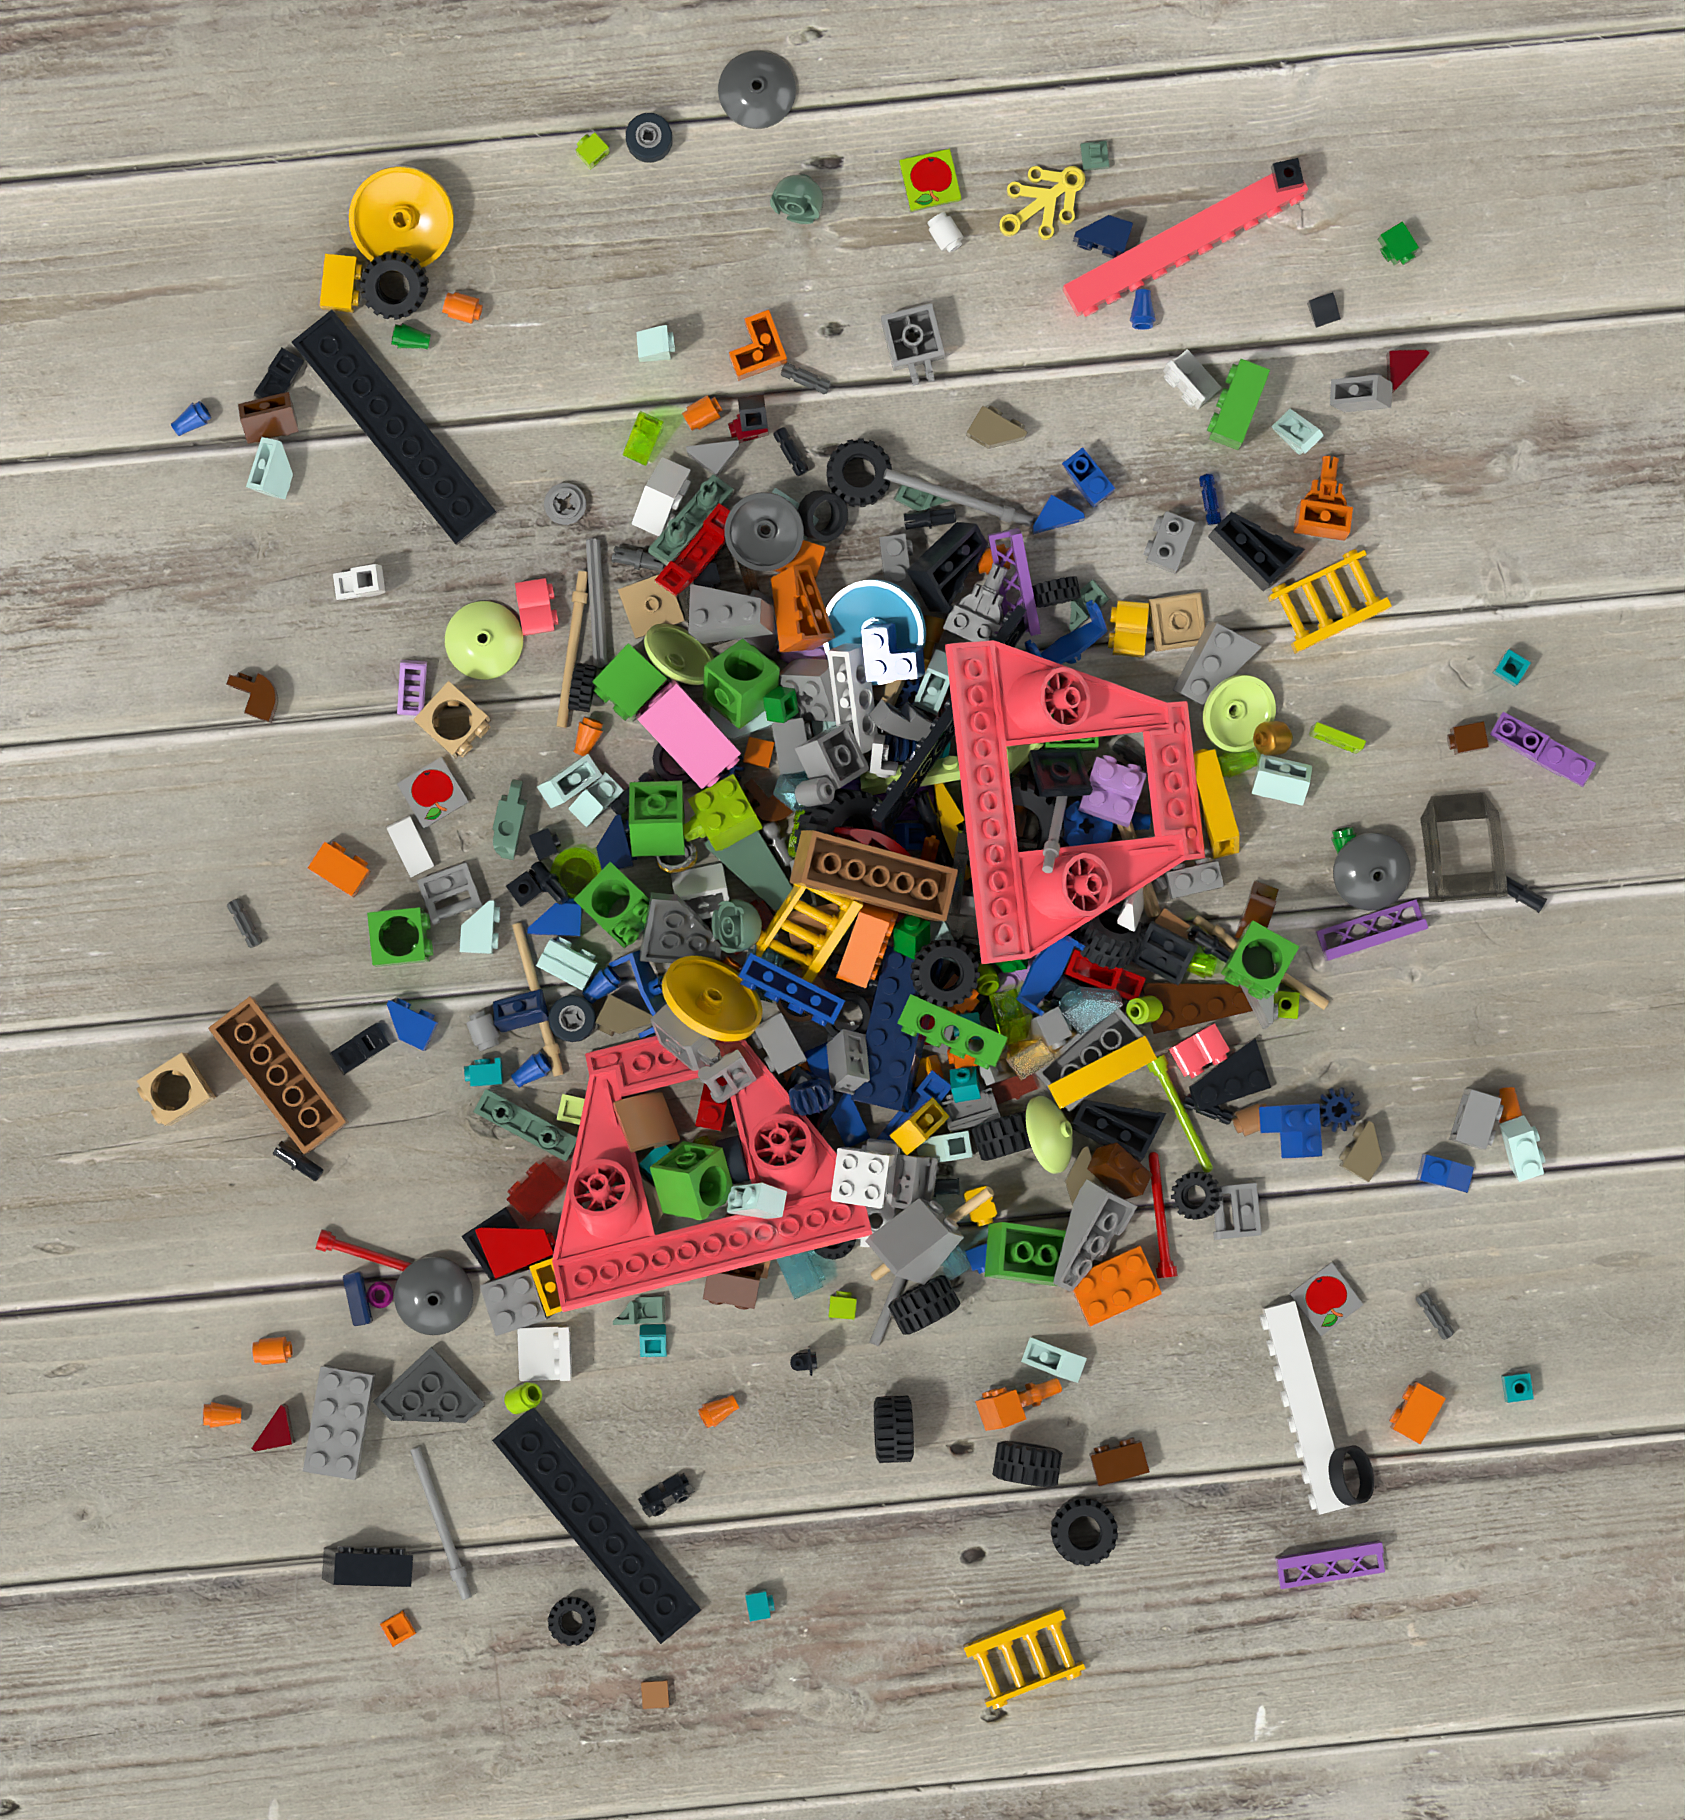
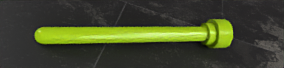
M1165 1054L1160 1055L1156 1060L1147 1064L1150 1073L1153 1072L1154 1076H1158L1202 1170L1209 1173L1212 1171L1213 1166L1167 1073V1070H1169Z

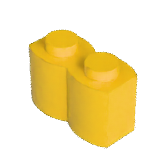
M1117 601V607H1111L1110 622L1115 623L1114 633L1109 632L1108 648L1113 649L1112 655L1144 658L1149 603Z

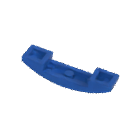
M828 1042L804 1052V1055L812 1073L828 1080L830 1084L827 1054ZM844 1093L832 1114V1119L845 1147H851L869 1139L870 1136L854 1100H851V1094Z
M932 1070L913 1092L908 1113L898 1111L877 1139L894 1141L889 1135L930 1098L933 1097L939 1104L950 1091L951 1084Z

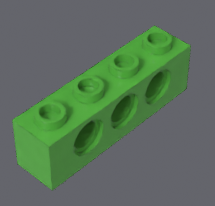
M911 994L898 1021V1024L903 1026L902 1032L916 1037L917 1033L927 1037L925 1042L940 1048L941 1044L951 1047L949 1053L963 1059L965 1055H969L975 1058L974 1064L987 1070L990 1065L993 1067L997 1066L1009 1039ZM925 1015H931L935 1019V1025L930 1030H924L921 1027L920 1021ZM949 1026H956L959 1029V1037L954 1041H949L945 1037V1030ZM973 1037L983 1039L984 1046L978 1052H974L969 1048V1041Z

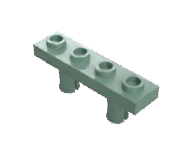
M713 474L707 481L701 484L700 490L681 512L669 521L667 528L649 547L648 553L666 566L670 561L674 562L702 529L704 520L719 503L721 505L725 504L732 496L734 489Z
M485 1089L473 1111L567 1162L576 1145L577 1137L488 1089Z

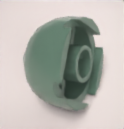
M805 174L784 177L779 181L770 198V205L777 214H780L782 211L789 215L787 220L799 224H811L815 218L818 220L824 203L821 188L810 176Z
M743 900L720 902L718 904L721 905L719 910H714L712 915L713 936L715 940L719 939L723 945L719 947L727 953L750 949L759 940L761 935L762 921L758 911L753 905Z

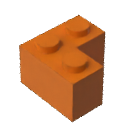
M769 310L744 318L752 344L729 352V358L738 381L787 363L786 354Z

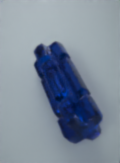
M1204 474L1200 476L1199 481L1200 487H1203L1201 492L1204 509L1207 512V524L1210 526L1218 525L1222 520L1221 514L1218 512L1219 503L1216 488L1213 487L1215 484L1213 474Z

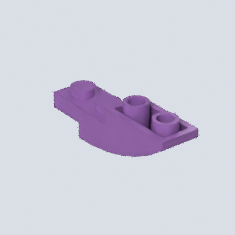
M1505 712L1501 714L1490 733L1492 737L1529 760L1581 787L1585 786L1596 767L1595 762L1550 739L1548 735Z

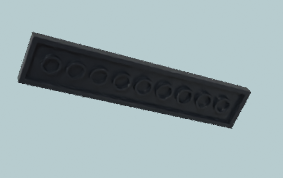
M332 309L291 341L455 545H458L497 513Z
M1017 605L1014 611H1008L1002 621L1003 627L999 633L995 631L989 641L994 640L1015 648L1028 629L1027 610ZM951 696L944 706L946 710L942 716H937L930 726L931 732L927 738L922 737L915 748L916 754L912 760L908 758L900 770L901 776L897 781L893 780L886 790L888 795L883 802L879 801L874 806L871 815L875 832L887 835L954 737L955 727Z
M535 1408L526 1411L492 1440L660 1644L702 1610Z

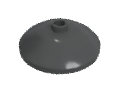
M749 51L736 56L725 66L718 83V96L724 112L735 123L750 129H764L776 125L788 115L795 101L796 83L791 69L781 58L765 51ZM759 82L762 87L759 90H754L752 84Z
M769 492L750 494L734 505L726 519L725 540L731 554L742 565L756 571H773L787 565L797 555L803 542L804 527L798 510L790 501L778 494ZM762 525L770 526V533L762 532Z
M1374 832L1358 835L1348 841L1339 851L1333 866V880L1340 896L1353 907L1367 911L1383 909L1397 901L1404 893L1411 873L1410 860L1402 845L1388 835ZM1380 871V877L1373 879L1374 873Z
M426 1257L411 1263L401 1273L394 1290V1303L398 1315L408 1327L425 1335H442L458 1328L468 1317L473 1304V1287L466 1272L455 1262L442 1257ZM430 1296H436L438 1298V1302L435 1304H431L428 1301V1298Z

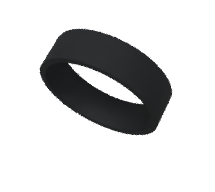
M1356 1445L1334 1450L1329 1460L1328 1472L1335 1496L1341 1503L1347 1506L1366 1503L1374 1491V1472L1367 1454ZM1346 1453L1354 1460L1359 1474L1360 1486L1356 1498L1349 1491L1344 1478L1343 1463Z

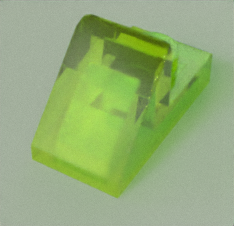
M640 411L622 455L646 466L651 458L656 442L663 432L664 421Z
M1009 988L989 995L999 1034L1009 1038L1006 1045L1026 1039L1032 1020V1013H1023L1020 1002L1016 1000L1018 996L1016 988Z

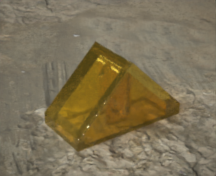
M1041 1038L1014 1041L1008 1045L1006 1061L1020 1080L1025 1079L1055 1060V1057Z

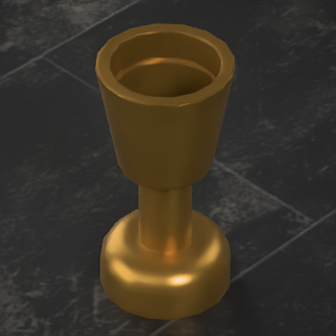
M923 615L926 626L923 656L925 671H927L934 645L939 643L945 629L943 627L946 620Z

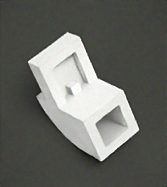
M372 564L351 568V571L333 574L336 600L364 596L372 597L385 593L381 565Z

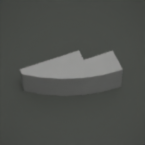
M883 699L880 700L869 715L878 728L892 735L920 741L922 737L927 738L931 732L930 726L934 718L908 702L899 710Z

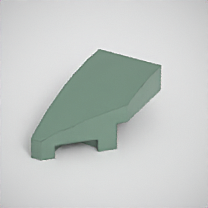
M900 485L893 499L915 511L925 510L950 501L904 485Z
M1094 579L1080 590L1081 598L1071 601L1069 624L1071 632L1090 617L1086 606L1088 601L1093 600V604L1096 602L1099 608H1101L1110 600Z
M665 1296L635 1298L613 1320V1325L666 1323Z

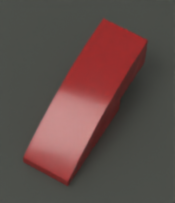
M1073 950L1064 973L1065 975L1128 1001L1139 997L1146 978L1123 968L1115 967V969H1109L1106 966L1104 968L1100 967L1098 964L1088 961L1089 959L1083 957L1080 951Z

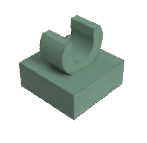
M1107 141L1080 144L1083 171L1109 168Z

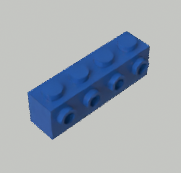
M749 953L737 976L742 979L741 985L753 991L758 987L766 991L765 997L777 1003L780 999L790 1003L787 1008L802 1015L803 1011L812 1014L811 1020L824 1027L827 1023L834 1024L845 1000L752 953Z

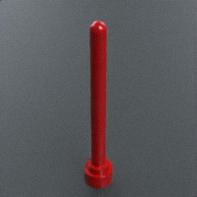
M1151 1152L1148 1155L1150 1172L1152 1173L1151 1186L1160 1255L1156 1275L1157 1279L1178 1276L1177 1266H1174V1262L1170 1259L1159 1155L1156 1152Z
M323 1229L320 1232L315 1248L323 1252L334 1249L400 1271H404L411 1264L398 1258L338 1240L336 1236L332 1235V1232Z

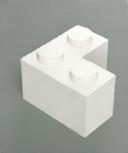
M662 457L645 485L632 525L660 536L664 529L667 528L669 521L676 517V515L672 514L673 509H678L683 498L682 495L685 496L690 487L691 481L687 479L691 470Z

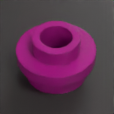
M376 1282L367 1291L369 1303L376 1308L387 1307L393 1300V1290L385 1282ZM378 1290H383L385 1292V1298L383 1300H379L376 1298V1292Z

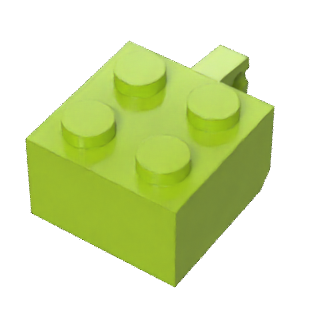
M734 774L687 799L695 813L690 818L691 820L683 825L684 837L688 842L698 837L704 838L707 836L715 851H722L763 828Z

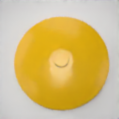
M392 166L375 172L359 186L350 204L349 227L357 248L368 260L372 261L384 252L398 250L403 254L406 252L412 254L411 257L413 259L417 258L420 261V266L425 267L435 261L446 249L453 233L454 211L446 190L434 177L414 167Z
M703 956L682 957L670 965L663 977L662 992L672 1012L684 1024L704 1036L720 1041L743 1040L753 1034L762 1019L763 1008L757 992L741 985L742 979L737 977L739 972L720 961Z

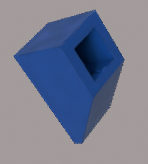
M1083 447L1062 463L1073 483L1092 508L1114 492L1115 487Z
M399 998L395 1002L388 1000L387 1007L399 1040L425 1051L438 1025V1022L433 1020L435 1015L423 1009H420L419 1013L409 1009L410 1003Z

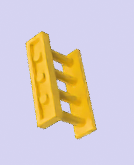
M1356 549L1343 554L1344 560L1288 587L1286 583H1282L1271 589L1273 594L1269 595V602L1279 599L1296 634L1294 636L1296 641L1291 643L1294 654L1392 607L1388 597L1382 600L1379 596L1376 597L1359 562L1360 559L1367 555L1365 550L1359 553ZM1347 565L1350 566L1367 601L1365 602L1366 607L1359 611L1356 610V607H1352L1335 572ZM1326 576L1343 611L1341 614L1343 618L1336 622H1333L1332 618H1328L1311 583ZM1301 587L1320 623L1318 625L1319 630L1311 634L1309 630H1305L1288 593Z
M793 884L794 887L766 930H761L759 940L755 943L757 945L756 956L761 958L766 948H769L800 964V968L803 969L802 979L812 983L862 908L863 902ZM805 889H808L839 905L841 910L837 916L834 914L830 916L799 900ZM794 908L827 925V931L824 935L820 934L818 936L786 918ZM781 928L814 945V950L811 955H804L773 938Z
M1062 1607L963 1645L967 1658L973 1656L974 1660L977 1659L991 1697L984 1699L986 1707L992 1706L993 1709H997L1007 1705V1700L1064 1677L1067 1680H1071L1082 1675L1081 1670L1086 1669L1084 1663L1081 1661L1075 1664L1061 1629L1063 1625L1061 1621L1066 1619ZM1047 1627L1048 1631L1051 1630L1065 1668L1053 1673L1049 1671L1036 1638L1038 1635L1037 1630ZM1020 1637L1027 1641L1040 1674V1678L1028 1683L1024 1680L1011 1646L1013 1645L1012 1640ZM994 1647L1002 1650L1016 1686L1002 1693L987 1658L988 1650Z

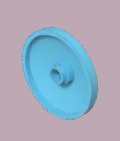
M866 579L855 582L839 591L826 608L835 635L834 639L823 644L826 654L828 650L845 643L862 644L861 629L871 624L895 623L897 649L922 647L924 649L926 626L921 609L907 591L894 583L880 579ZM895 680L873 681L872 685L886 684Z

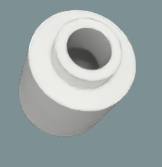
M942 212L928 221L929 232L941 251L948 250L950 253L962 245L960 241L964 236L951 216H947L945 212Z

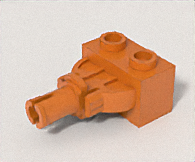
M1323 456L1319 484L1318 480H1313L1311 490L1299 502L1296 508L1293 533L1345 541L1351 529L1353 507L1347 506L1346 499L1342 494L1343 484L1339 483L1336 489L1339 458L1333 457L1330 463L1331 456Z
M1054 1378L1037 1385L1030 1382L1025 1384L1026 1390L1018 1393L1016 1389L1007 1391L1006 1387L995 1388L982 1393L983 1398L975 1401L985 1431L1003 1429L1027 1420L1023 1407L1030 1404L1033 1407L1039 1406L1043 1399L1061 1393L1062 1387L1059 1380Z

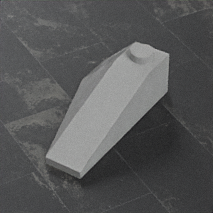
M1086 1179L1073 1203L1053 1283L1072 1292L1092 1269V1261L1099 1253L1104 1254L1109 1249L1106 1244L1115 1234L1120 1236L1125 1230L1137 1206Z

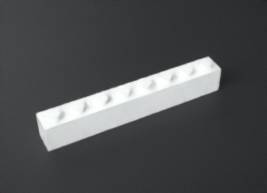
M1294 1300L1262 1308L1263 1314L1259 1315L1263 1330H1268L1270 1340L1266 1341L1270 1356L1275 1355L1277 1366H1273L1277 1382L1282 1381L1284 1391L1280 1392L1283 1406H1288L1291 1417H1287L1290 1432H1295L1298 1442L1294 1443L1297 1458L1303 1459L1305 1468L1301 1469L1304 1484L1309 1483L1311 1494L1307 1495L1311 1510L1316 1509L1320 1515L1350 1507L1338 1500L1330 1484L1328 1466L1331 1454L1335 1448L1296 1303Z

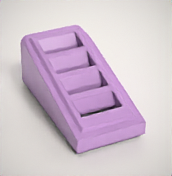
M401 660L397 714L417 716L424 708L427 661ZM406 669L421 670V674H408ZM405 680L420 681V685L405 684ZM404 691H417L419 696L404 695ZM404 701L419 702V707L403 706Z

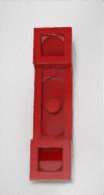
M719 503L704 520L702 529L674 562L670 561L656 577L655 582L674 596H677L686 589L725 544V523L730 510Z
M835 827L833 831L843 839L865 845L870 844L876 848L911 857L900 844L881 833L853 827Z

